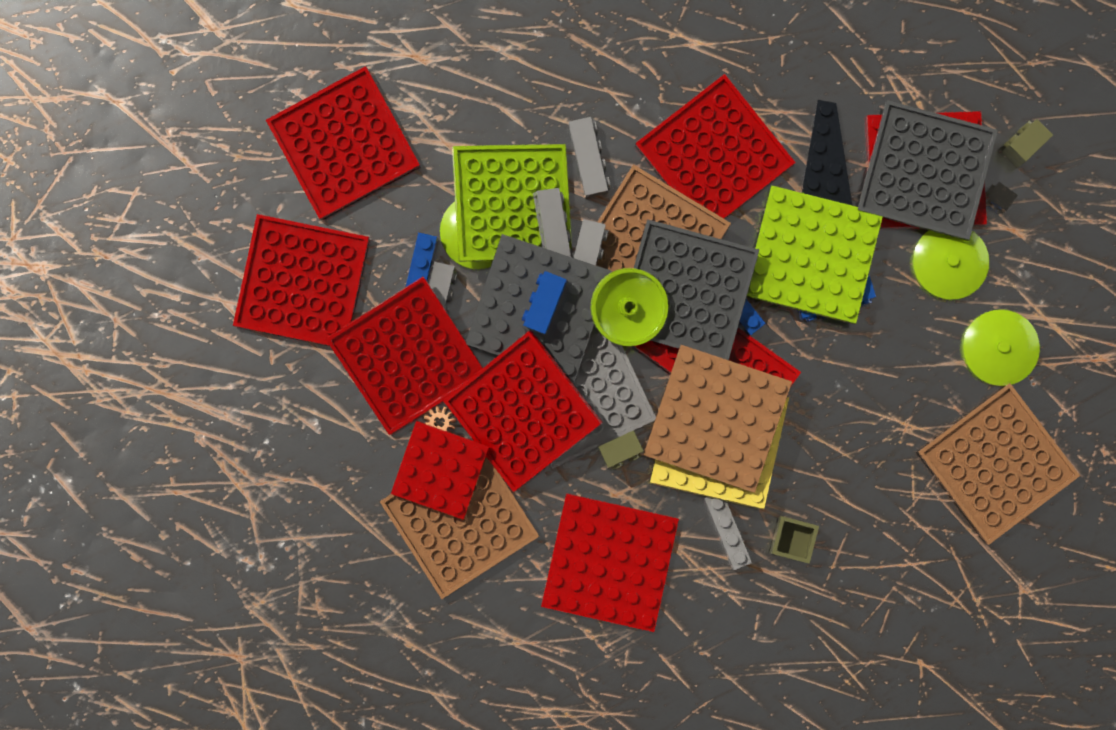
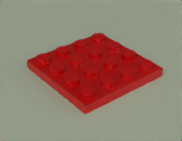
M416 421L391 494L464 520L489 446Z

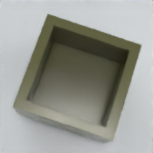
M1038 119L1033 122L1029 120L1017 131L1019 135L1015 134L1003 145L1005 149L1002 153L1018 168L1040 149L1053 134Z
M634 430L598 447L607 469L611 467L612 470L623 466V461L627 459L632 462L640 458V453L643 452Z
M779 516L770 554L810 564L819 526Z

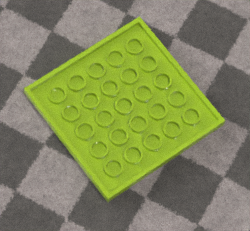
M566 144L452 147L459 262L493 261L502 234L542 247L533 193L559 188L560 192L563 193L564 203L562 208L567 215V223L565 225L566 230H569L570 233L569 248L572 249Z
M771 185L755 249H759V254L746 297L856 324L883 216L860 211L856 206Z

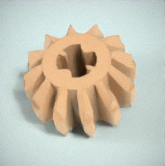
M436 406V413L431 409L429 410V413L432 415L431 417L424 416L426 420H430V422L425 424L436 427L435 423L437 422L435 420L437 418H444V426H437V428L448 431V428L455 430L456 427L450 425V423L456 422V419H449L453 415L452 412L445 415L446 407L440 413L439 406Z

